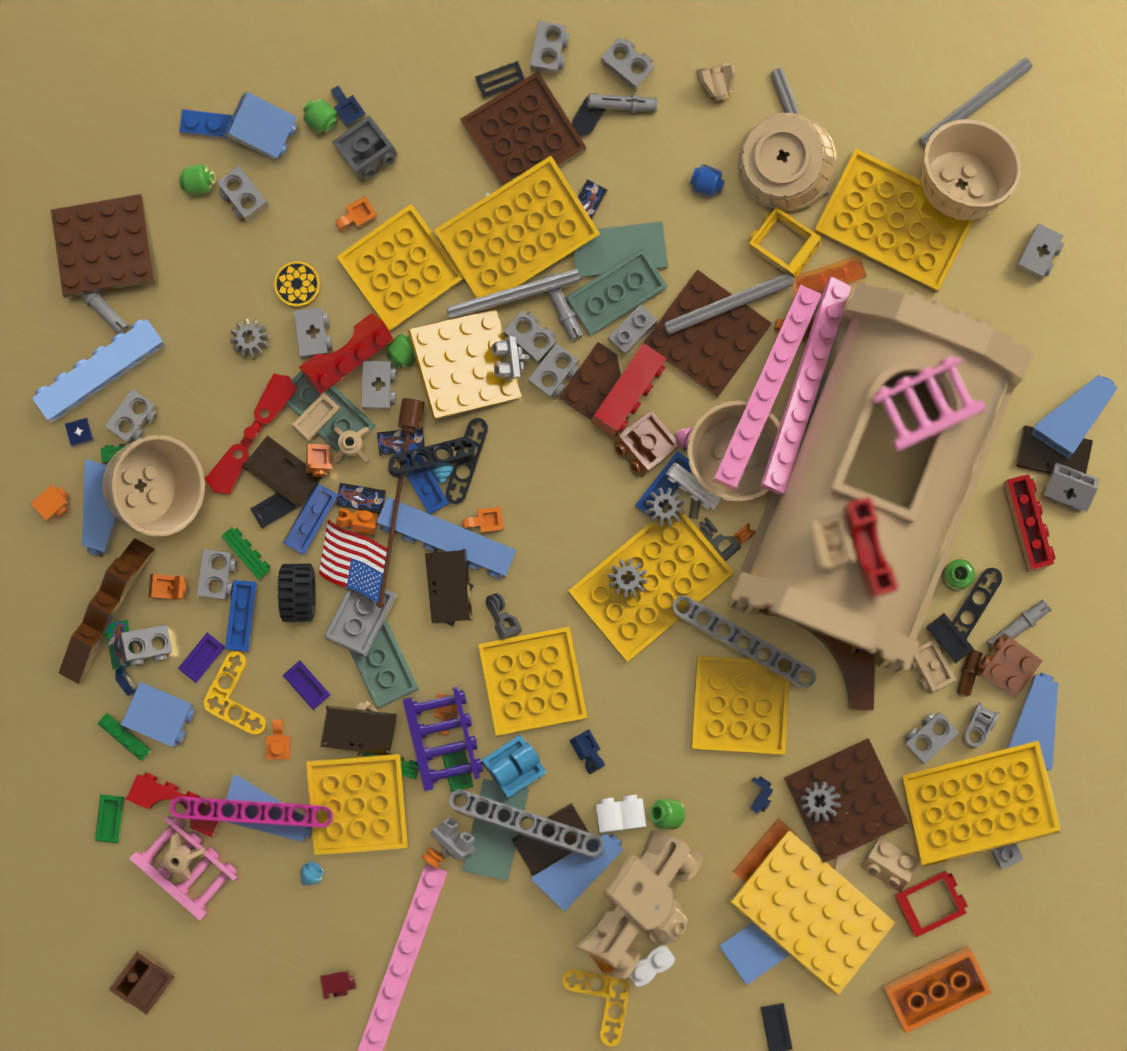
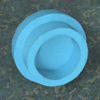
M447 465L430 471L434 478L442 484L451 475L453 466Z
M312 861L304 864L300 872L302 885L318 884L322 880L323 869Z

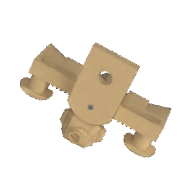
M651 831L641 859L631 854L605 893L612 902L617 904L613 912L607 911L597 927L579 942L575 948L588 952L613 967L614 970L611 973L613 977L617 979L629 977L637 967L640 955L636 949L628 948V946L631 945L633 938L636 937L641 928L646 930L647 938L654 944L674 942L685 932L688 920L681 910V905L673 899V891L668 885L673 880V877L679 881L691 880L701 868L703 862L702 854L697 851L691 852L692 849L682 840Z

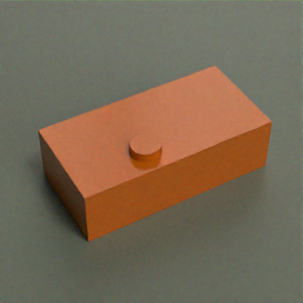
M967 946L882 986L905 1033L991 993L972 950Z

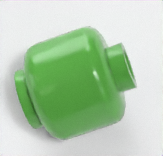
M323 99L316 100L315 102L311 100L303 109L305 111L304 122L317 133H327L337 123V111Z
M205 164L186 166L182 173L179 174V183L182 191H186L188 195L209 193L211 185L215 183L213 171H209Z
M398 334L387 346L388 354L386 356L398 368L401 366L409 367L416 360L409 335Z
M953 560L944 569V581L952 589H965L974 581V567L967 560Z
M663 798L653 804L650 810V818L657 828L678 829L684 821L685 810L680 801Z

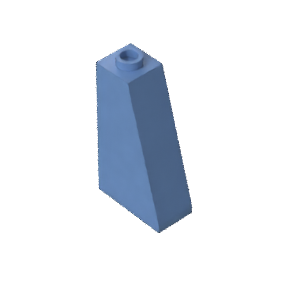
M1100 375L1096 376L1038 422L1030 434L1067 459H1070L1118 387L1114 385L1111 379L1101 377Z
M86 459L84 465L82 546L88 548L87 553L100 556L101 553L108 554L119 520L110 512L103 496L102 482L107 465Z
M1040 673V676L1034 675L1032 677L1006 749L1039 741L1046 770L1051 771L1053 766L1058 683L1053 681L1054 677Z
M233 775L226 800L282 803L240 776ZM231 804L225 805L223 814L226 817L233 816L235 812L234 806ZM254 805L249 806L246 810V815L250 819H254L258 815V809ZM273 807L270 810L271 819L278 820L281 818V809ZM296 810L293 813V818L297 822L304 820L305 816ZM225 821L304 842L305 838L309 839L312 831L311 826Z
M607 834L600 837L605 847L601 857L591 859L572 853L537 873L531 880L565 912L623 851L620 847L623 843L614 834L610 837ZM592 841L588 844L587 850L594 853L598 851L600 844Z

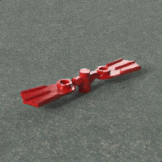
M273 373L254 410L256 420H254L250 427L245 428L241 444L232 445L205 478L213 492L230 495L243 469L242 464L248 460L249 452L247 448L257 439L258 433L263 427L262 424L272 422L298 389L289 376ZM263 410L269 411V416L267 418L261 417V412ZM238 450L243 453L240 459H236L234 456Z

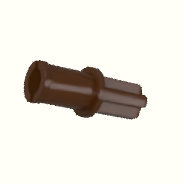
M972 650L967 654L964 668L960 671L962 676L957 691L958 694L966 697L971 695L975 677L979 676L977 670L983 653Z

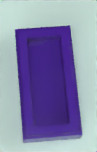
M207 632L178 669L197 683L223 652L225 646Z
M301 660L282 675L312 710H315L331 696Z

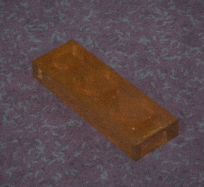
M860 255L799 274L796 280H794L797 290L802 285L818 293L824 292L827 279L830 277L846 284L866 278L867 275Z
M778 818L733 872L746 883L787 831H791L795 836L797 834Z

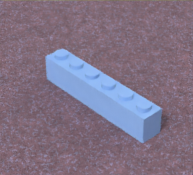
M142 319L131 325V330L126 334L120 333L111 340L112 343L110 345L97 348L92 353L94 356L88 360L82 359L73 366L74 369L72 371L61 373L49 387L47 385L42 386L35 392L36 395L32 399L50 423L59 419L165 345L147 319L144 321Z

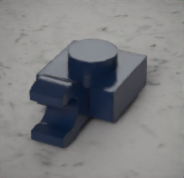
M339 86L331 90L332 96L338 102L334 109L346 127H349L366 115L354 95L347 98Z
M589 729L569 740L579 759H586L585 767L589 774L605 766L604 761L597 753L600 747Z

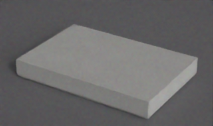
M348 588L324 638L367 658L397 598V594L385 589L383 600L385 606L378 608L376 601Z

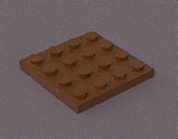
M538 71L460 119L501 186H504L549 156H552L559 167L587 150L584 142Z
M142 194L51 209L62 295L64 298L155 282Z
M697 269L644 341V344L666 358L665 361L718 398L772 323L744 304L675 333L668 334L664 327L665 322L732 295Z
M869 738L784 777L823 863L909 824ZM815 782L819 785V789H821L823 782L827 783V790L834 786L836 789L832 795L840 794L841 798L834 800V802L841 804V808H832L837 815L833 816L830 812L827 813L829 821H825L823 814H821L820 821L816 822L815 814L808 818L806 815L810 809L803 810L801 807L808 803V801L801 800V796L809 797L810 795L805 791L806 787L815 791L813 787ZM823 796V798L818 797L816 799V801L818 802V804L816 805L817 808H819L820 805L822 807L826 805V803L824 802L826 798L825 796Z

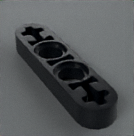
M481 418L472 419L464 437L470 436L473 438L474 430L471 427L481 423L484 432L478 433L477 440H481L480 444L474 441L477 448L476 455L469 460L455 463L445 495L448 502L452 505L462 504L467 497L488 434V425ZM461 445L460 450H464L465 446ZM461 466H466L470 470V475L465 479L459 478L456 474L457 469ZM454 479L459 483H467L466 487L461 485L459 492L462 494V497H457L456 501L452 500V495L449 494L450 491L456 490L457 484L453 483Z
M461 437L395 454L389 459L388 472L393 477L401 478L463 462L473 457L476 448L475 443L468 437ZM461 445H464L465 448H469L468 453H465L464 450H460ZM452 447H454V451H456L455 456H453L454 453ZM442 449L446 450L449 457L447 459H440L437 457L436 452ZM422 455L427 459V463L418 465L415 463L414 458ZM408 458L410 459L411 468L409 467V463L407 464ZM395 462H398L399 465H403L402 470H399L398 467H394Z
M988 568L981 573L952 621L954 625L957 622L959 626L968 629L966 633L964 630L961 631L966 639L1002 582V574L996 568ZM995 573L997 582H992L987 588L992 590L991 593L985 588L979 587L980 583L984 586L988 581V578L985 577L986 574ZM977 591L983 592L986 597L985 602L981 605L973 601V595ZM964 611H969L973 614L974 620L971 624H964L961 621V614Z

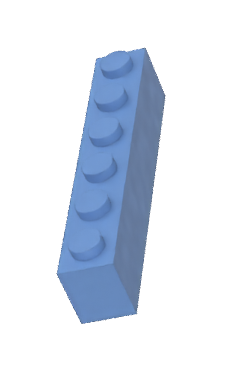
M387 497L377 520V524L381 526L380 530L390 534L395 500ZM399 502L395 532L402 535L401 539L412 544L415 543V540L424 544L423 548L431 552H436L437 549L442 552L466 549L468 567L479 570V567L488 570L487 575L496 579H500L501 576L507 577L517 553L515 549Z

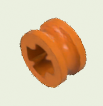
M748 523L734 534L733 537L738 538L741 545L754 535L756 531L751 530Z
M431 847L427 848V854L421 856L426 862L437 869L440 867V861L445 860L440 853Z

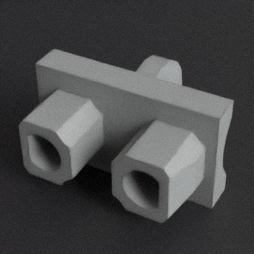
M509 336L491 345L493 356H502L503 363L494 365L495 377L505 378V382H513V379L521 377L520 371L525 370L524 363L530 361V356L523 354L522 347H517L516 336Z
M450 817L444 820L441 825L432 829L430 835L443 848L440 852L443 858L451 855L454 859L461 861L467 855L474 854L476 850L472 846L474 837L467 832L459 834L456 831L458 822Z

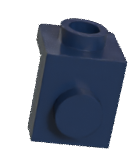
M760 776L758 779L753 777L751 782L762 790L749 809L758 814L760 810L765 812L771 803V800L768 798L773 789L770 788L771 783Z

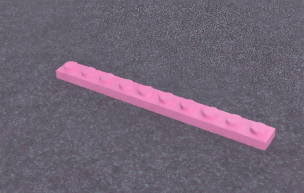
M833 277L827 279L760 485L779 495L785 493L851 289L850 285Z
M800 285L713 480L714 482L735 491L819 302L821 293Z
M428 864L424 866L358 1051H383L448 873L447 871L437 869Z

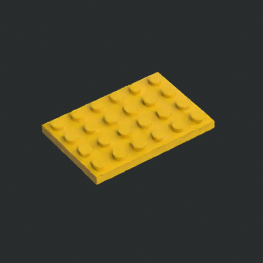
M855 149L814 231L938 292L974 220H957L942 214L927 199L921 180L859 149Z
M549 156L434 229L476 298L521 285L600 235L552 156Z
M675 513L680 518V521L676 522L671 518V527H668L666 520H663L662 527H659V518L653 523L650 522L568 590L627 663L680 619L672 611L676 598L687 596L700 603L734 574V571L685 513ZM633 559L632 567H635L640 562L641 567L637 571L646 570L647 574L640 578L647 579L648 582L647 584L639 583L644 588L643 592H639L636 588L634 589L637 595L635 598L632 597L631 591H628V596L624 599L623 590L618 595L614 594L618 585L612 588L609 587V583L616 581V579L608 578V574H617L612 570V566L615 565L621 569L620 560H623L625 566H628V560ZM626 573V576L621 577V580H625L624 584L629 585L630 581H634V577L631 578V573ZM680 601L676 605L680 613H687L690 609L689 604L685 601Z
M1039 741L902 775L920 858L924 867L1061 833Z
M787 831L729 902L835 995L840 994L895 924L890 917L829 864L823 863L821 857L791 831Z

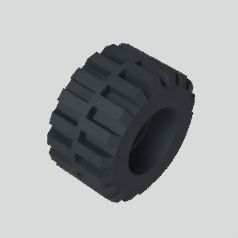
M311 563L281 565L278 575V607L283 622H312L315 616L316 582L315 572Z

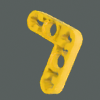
M232 651L226 656L204 698V708L209 713L250 734L260 735L266 730L265 718L229 699L247 665V659L244 654ZM238 655L242 665L234 668L233 672L237 673L236 677H234L231 673L224 672V669L227 667L230 670L233 665L230 659L232 657L236 658ZM223 676H229L232 680V684L228 689H222L219 686V679ZM218 697V703L224 706L226 701L230 703L225 708L224 716L220 715L223 711L218 707H214L213 710L210 709L211 704L208 703L210 699L214 700ZM233 707H238L242 713L240 719L236 721L231 720L228 714ZM246 712L250 713L247 718L253 721L257 718L260 719L261 729L256 728L255 731H252V725L245 722L244 727L240 725L246 717Z
M567 971L562 978L563 986L567 990L606 997L600 1038L607 1046L617 1045L622 1036L629 996L628 982L624 979L585 971ZM576 974L577 979L583 980V975H587L588 978L585 982L586 990L580 989L582 984L575 983L574 987H570L566 977ZM592 978L602 980L603 986L599 991H592L590 989L589 982ZM618 982H622V987L626 988L625 992L620 993L619 998L624 999V1004L617 1001L609 1002L610 997L615 998L616 991L612 990V987L617 986ZM613 1005L619 1006L622 1010L621 1016L617 1019H612L608 1015V1009ZM606 1020L612 1023L620 1022V1027H614V1034H617L618 1037L617 1039L614 1038L612 1042H608L607 1037L604 1036V1033L609 1032L610 1025H605Z

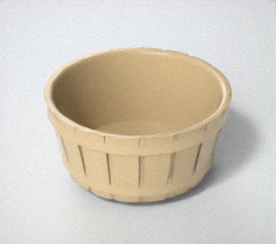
M779 113L768 116L754 125L742 141L738 155V170L744 188L747 189L748 194L756 202L758 201L759 204L771 210L777 207L783 212H792L804 209L806 206L809 207L828 191L831 186L830 183L833 182L835 177L837 156L836 151H834L833 141L828 136L826 130L809 117L796 113ZM780 150L790 154L785 163L782 160L778 161L776 158L779 156Z
M971 119L948 122L939 127L927 141L923 154L921 174L924 193L935 209L950 218L953 217L954 219L964 221L983 218L1004 203L1018 187L1022 175V163L1020 156H1018L1019 153L1013 142L1002 131H999L990 124ZM959 179H961L963 183L967 182L968 185L965 186V190H961L960 187H956L955 184L958 183Z
M729 401L712 407L698 419L688 441L689 465L699 484L714 496L729 501H748L770 491L760 485L780 427V422L772 413H769L735 491L713 481L746 409L747 401Z
M151 435L140 438L119 450L109 461L102 482L104 500L110 512L121 523L149 536H168L184 529L198 513L197 511L200 510L204 498L203 494L205 493L203 469L194 452L178 439L165 435ZM138 479H141L142 483H146V487L143 488L141 493L139 489H135Z

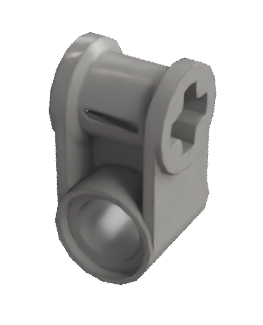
M979 702L962 735L964 745L968 748H977L982 745L997 722L1000 713L997 711L995 713L983 707L982 703ZM970 731H975L979 734L980 739L978 743H972L969 740Z

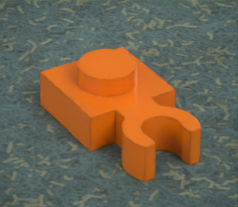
M339 509L336 526H352L351 531L374 535L379 513L356 509L355 513H351L347 509Z

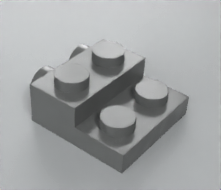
M370 115L332 141L360 181L364 178L371 179L374 177L378 168L383 165H391L395 160V156L398 155L394 146Z

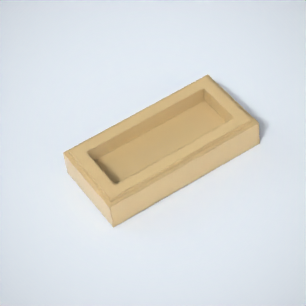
M323 392L291 426L309 442L341 408Z

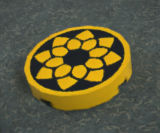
M300 261L290 262L281 267L274 281L275 291L280 300L290 307L297 308L312 303L319 294L321 285L319 275L315 269L309 264Z

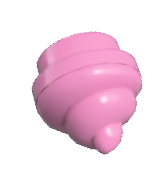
M691 427L675 432L677 441L684 450L688 449V441L693 429Z

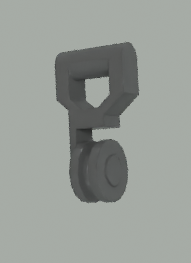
M707 517L704 519L705 524L703 522L699 523L700 529L713 543L714 549L724 561H727L742 548L733 536L719 534L713 539L712 531L717 533L718 530ZM723 539H728L731 545L721 552L719 543Z
M499 593L487 596L486 606L496 622L494 628L499 638L504 640L521 633L522 628L516 617L509 615L508 612L499 614L498 611H502L505 607L503 597ZM503 620L509 623V628L505 629Z

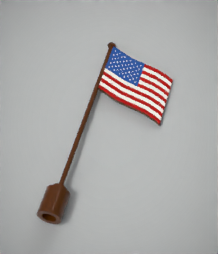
M402 399L398 427L402 428L401 432L406 433L403 452L408 451L410 434H415V431L421 430L425 402L421 400ZM403 477L398 478L387 548L367 536L338 527L329 519L327 522L319 574L334 584L364 594L376 601L378 608L385 606L383 600Z

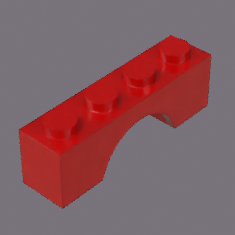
M373 313L353 326V336L342 348L328 354H315L298 367L308 384L317 392L323 393L394 340L385 323Z
M867 497L848 502L842 507L844 516H846L850 537L869 600L893 594L899 588L893 568L885 559L879 543L877 532L878 519L872 499Z
M145 772L144 775L137 774L126 800L143 808L151 809L154 805L164 800H173L177 797L200 798V796L190 791L183 794L177 791L179 786L167 781L163 785L156 782L158 777ZM184 801L178 802V803H180V804L186 809V811H187V808H188V807H187L186 802H184ZM202 803L200 805L199 811L203 816H207L211 812L209 803ZM190 819V828L214 838L221 821Z

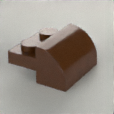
M137 950L113 982L109 991L147 1015L175 976L156 963L151 957Z

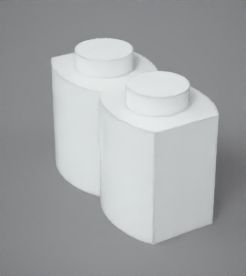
M637 795L623 796V801L614 802V798L600 799V804H596L599 833L646 827L643 798L637 799Z
M666 945L658 946L646 958L639 960L637 967L630 977L636 986H643L649 983L656 973L670 968L675 962V958Z

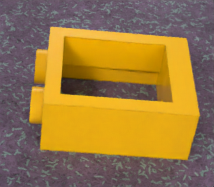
M776 207L773 212L769 211L762 221L764 224L761 228L753 231L749 238V246L753 252L784 273H791L794 280H796L822 245V239L819 235ZM779 221L807 240L789 265L761 247V244Z

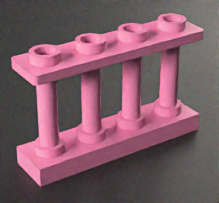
M953 356L942 360L940 362L941 366L932 369L931 366L919 371V376L912 380L910 377H906L898 381V386L891 390L885 387L875 392L876 397L872 399L873 405L882 402L897 432V440L893 443L896 453L965 421L986 409L982 400L975 402L974 399L971 400L955 367L961 364V357L956 359ZM947 371L963 403L961 405L962 409L955 413L952 409H949L934 379V376ZM924 381L941 413L939 415L940 420L934 423L927 419L912 388ZM900 392H904L919 423V430L910 433L909 430L906 431L890 398Z
M166 816L164 820L169 826L146 852H135L129 859L201 921L208 914L204 910L207 907L206 903L229 877L233 881H237L239 877L236 875V872L238 870L229 862L226 864L222 863L218 859L220 854L209 846L206 849L201 844L202 839L193 831L189 834L183 828L185 824L179 818ZM176 831L187 840L183 845L190 850L193 847L197 849L204 847L205 849L203 853L205 856L190 872L191 878L177 884L169 879L172 876L171 871L165 866L158 869L152 864L154 861L153 857ZM213 862L222 872L199 898L196 897L193 900L187 895L189 892L188 888L208 865Z

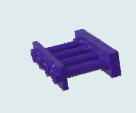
M459 686L453 687L454 695L425 702H414L413 697L403 699L424 791L433 790L435 788L434 783H438L440 779L473 772L474 778L478 779L480 778V772H483L481 759H476L474 752L475 749H478L475 735L471 736L469 727L472 726L470 713H465L463 704H467L464 690L460 691ZM457 704L460 717L429 725L420 724L418 715H421V712ZM462 726L465 740L433 748L425 747L423 738L427 737V734ZM468 749L471 763L435 771V769L431 770L429 760H432V757Z

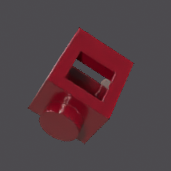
M350 971L320 976L324 999H329L331 993H333L334 997L348 995L347 991L357 989L355 975H350Z

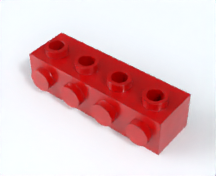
M643 343L593 416L591 423L612 437L617 432L622 434L629 423L626 418L630 413L634 415L641 405L638 402L642 395L647 397L654 386L651 384V381L654 377L659 379L666 367L663 366L666 358Z
M1029 474L1007 479L1003 484L1028 572L1053 565L1055 553L1053 547L1049 546L1048 543L1049 531L1041 518L1043 510L1040 501L1037 502L1035 492H1037L1034 479H1031Z

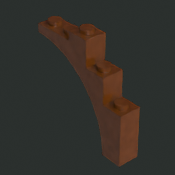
M134 538L119 558L116 557L108 567L99 591L88 604L82 623L71 636L59 674L77 684L82 681L90 670L112 619L137 576L153 555L154 548Z
M768 606L758 609V615L774 616L793 622L809 631L821 641L834 657L843 675L847 689L849 710H874L875 654L865 649H856V653H852V644L771 613L768 611Z

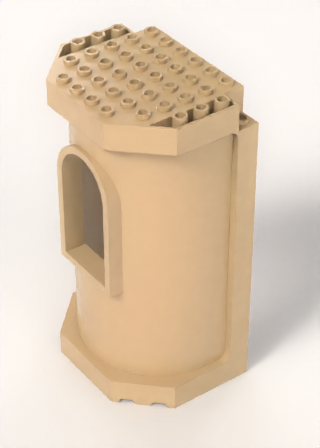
M857 283L838 326L785 493L779 495L772 492L727 606L749 614L753 607L759 609L768 606V611L871 653L881 652L880 655L882 657L878 666L900 675L909 670L919 645V642L915 641L920 626L1011 395L1017 385L1024 379L1033 353L1029 351L1028 347L1012 340L1010 335L991 327V323L978 318L976 321L968 318V314L963 311H950L945 309V304L938 301L930 303L923 300L924 297L915 292L907 294L889 287L884 289L874 287L868 283ZM953 356L954 359L961 357V364L955 367L971 400L974 399L975 402L982 400L986 409L965 421L939 432L909 510L843 484L874 406L872 399L876 397L875 392L879 391L885 382L896 375L903 373L918 374L919 371L931 366L932 369L941 366L940 362L948 357ZM947 371L934 376L949 409H952L954 413L961 410L963 403ZM871 497L877 515V532L883 555L893 568L899 588L893 594L871 600L868 597L855 550V562L833 571L821 568L815 559L816 551L814 542L810 537L811 529L809 525L812 521L821 523L840 514L844 515L842 507L848 502Z

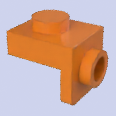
M307 444L306 473H312L314 477H325L332 470V464H330V445Z
M150 574L148 597L170 600L183 598L186 592L184 576Z

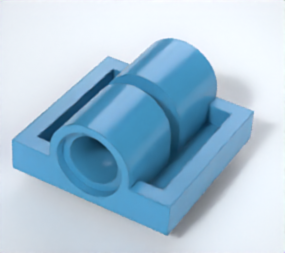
M521 735L482 759V764L507 799H510L547 774L540 763L537 753L529 743L525 742Z

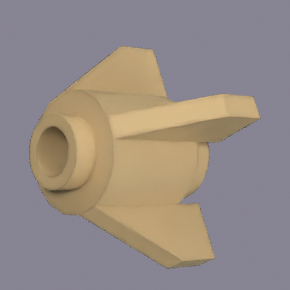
M727 62L718 66L696 70L698 79L708 91L709 97H714L715 100L728 98V93L732 92L736 74L734 64L731 65V62Z
M337 426L333 429L340 436L338 439L340 449L333 458L336 463L345 455H358L365 463L369 461L367 456L361 451L363 448L362 438L370 431L367 427L358 432L349 430L343 432ZM348 439L351 441L354 440V444L352 446H347L346 441Z
M175 833L171 836L170 851L166 854L165 858L158 861L159 866H165L172 873L179 874L184 880H189L191 874L188 866L193 858L203 854L205 849L203 847L191 852L188 847L181 845L179 835Z

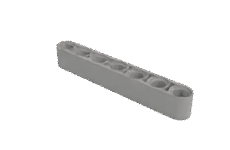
M680 596L675 599L672 611L678 618L800 688H808L815 683L816 673L811 667L687 596ZM678 602H687L690 607L687 613H680L676 608ZM699 613L708 614L710 617L709 623L706 625L699 624L697 615ZM721 624L727 625L730 629V634L726 637L720 636L717 632V627ZM739 637H748L750 646L745 649L739 647L737 643ZM760 648H767L770 651L771 656L768 660H761L759 658L758 650ZM785 659L790 662L791 668L788 672H782L779 669L778 663L780 660ZM806 671L810 673L811 681L808 684L800 682V672Z
M455 790L449 797V803L453 810L467 817L591 859H597L604 853L605 847L602 840L594 834L464 790ZM458 797H466L467 801L463 807L455 806V800ZM480 804H487L489 807L488 812L484 815L477 813V808ZM504 811L510 812L511 817L507 822L499 821L500 813ZM524 819H531L533 821L532 827L528 830L521 828V823ZM552 826L555 828L554 835L549 838L543 836L544 828ZM569 834L577 835V841L573 845L565 843V838ZM592 841L600 844L598 851L594 853L587 850L588 844Z

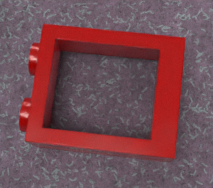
M942 871L894 894L913 937L917 938L967 914L965 908L968 905L962 894L958 896L955 887L958 885L952 873L948 874L947 871ZM943 879L957 911L921 927L907 896Z

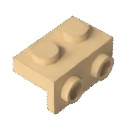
M840 514L821 523L816 521L809 523L811 529L810 537L814 542L816 551L815 559L821 568L833 571L856 561L846 516Z
M935 639L917 648L911 665L914 670L918 669L922 675L919 680L925 691L929 689L933 693L956 681Z
M880 837L861 867L870 875L876 876L885 882L890 888L902 891L911 879L920 861Z

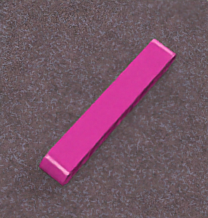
M177 797L170 804L172 815L185 819L327 827L334 820L333 811L329 807L319 805ZM180 801L186 802L188 807L184 814H179L176 811V805ZM204 802L209 803L211 806V812L207 816H203L199 811L200 805ZM227 804H231L235 808V812L231 817H226L223 814V807ZM251 805L256 806L258 809V815L254 819H250L246 815V810ZM273 807H279L282 811V816L278 820H273L270 817V810ZM298 808L303 809L306 815L301 822H297L293 818V813ZM320 810H326L329 814V819L325 823H320L317 820V813Z

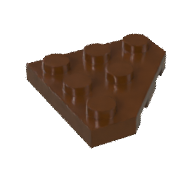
M597 342L560 395L559 400L591 421L621 376L617 354L600 342Z

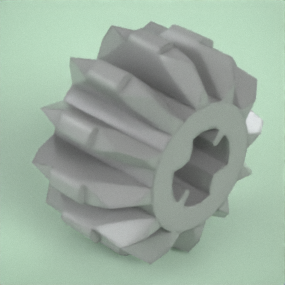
M245 319V326L243 327L241 323L237 322L236 325L239 331L231 330V334L237 336L230 339L231 344H236L233 350L235 352L241 350V357H245L249 351L250 358H254V351L256 350L258 354L262 355L263 352L259 347H268V343L262 341L269 338L268 333H263L266 327L264 325L258 327V320H254L252 325H250L249 319ZM251 333L255 340L253 342L250 340L248 344L244 337L246 335L249 337Z
M658 488L659 496L651 492L650 496L654 501L646 500V505L653 507L647 509L646 514L654 513L650 521L653 523L659 518V527H662L663 520H666L668 527H671V518L676 522L680 521V518L675 513L684 514L683 509L677 508L684 505V500L676 501L680 496L679 492H676L673 497L670 496L672 488L667 489V494L663 493L662 488ZM663 502H668V507L672 509L671 511L667 509V513H663L662 508L658 506L660 503L663 505Z
M633 559L628 560V566H625L624 561L620 560L621 569L615 565L612 566V570L617 574H608V578L616 579V581L609 583V587L612 588L618 585L614 594L618 595L623 590L624 599L627 598L628 591H631L632 597L635 598L637 595L634 589L636 588L639 592H643L644 588L639 583L647 584L648 582L647 579L640 578L647 574L646 570L637 571L641 567L640 562L635 567H632ZM626 573H631V578L634 577V581H630L629 585L624 584L625 580H621V577H625Z
M815 782L813 783L815 791L806 787L805 791L810 795L809 797L801 796V800L808 801L807 804L801 807L803 810L810 809L806 815L808 818L815 814V821L819 822L821 814H823L824 820L829 821L827 813L830 812L833 816L837 815L832 808H841V804L834 802V800L841 798L840 794L832 795L836 789L834 786L827 790V783L823 782L821 789H819V785ZM823 796H825L826 798L824 802L826 803V805L824 807L820 805L819 808H817L816 805L818 804V802L816 801V799L818 797L823 798Z

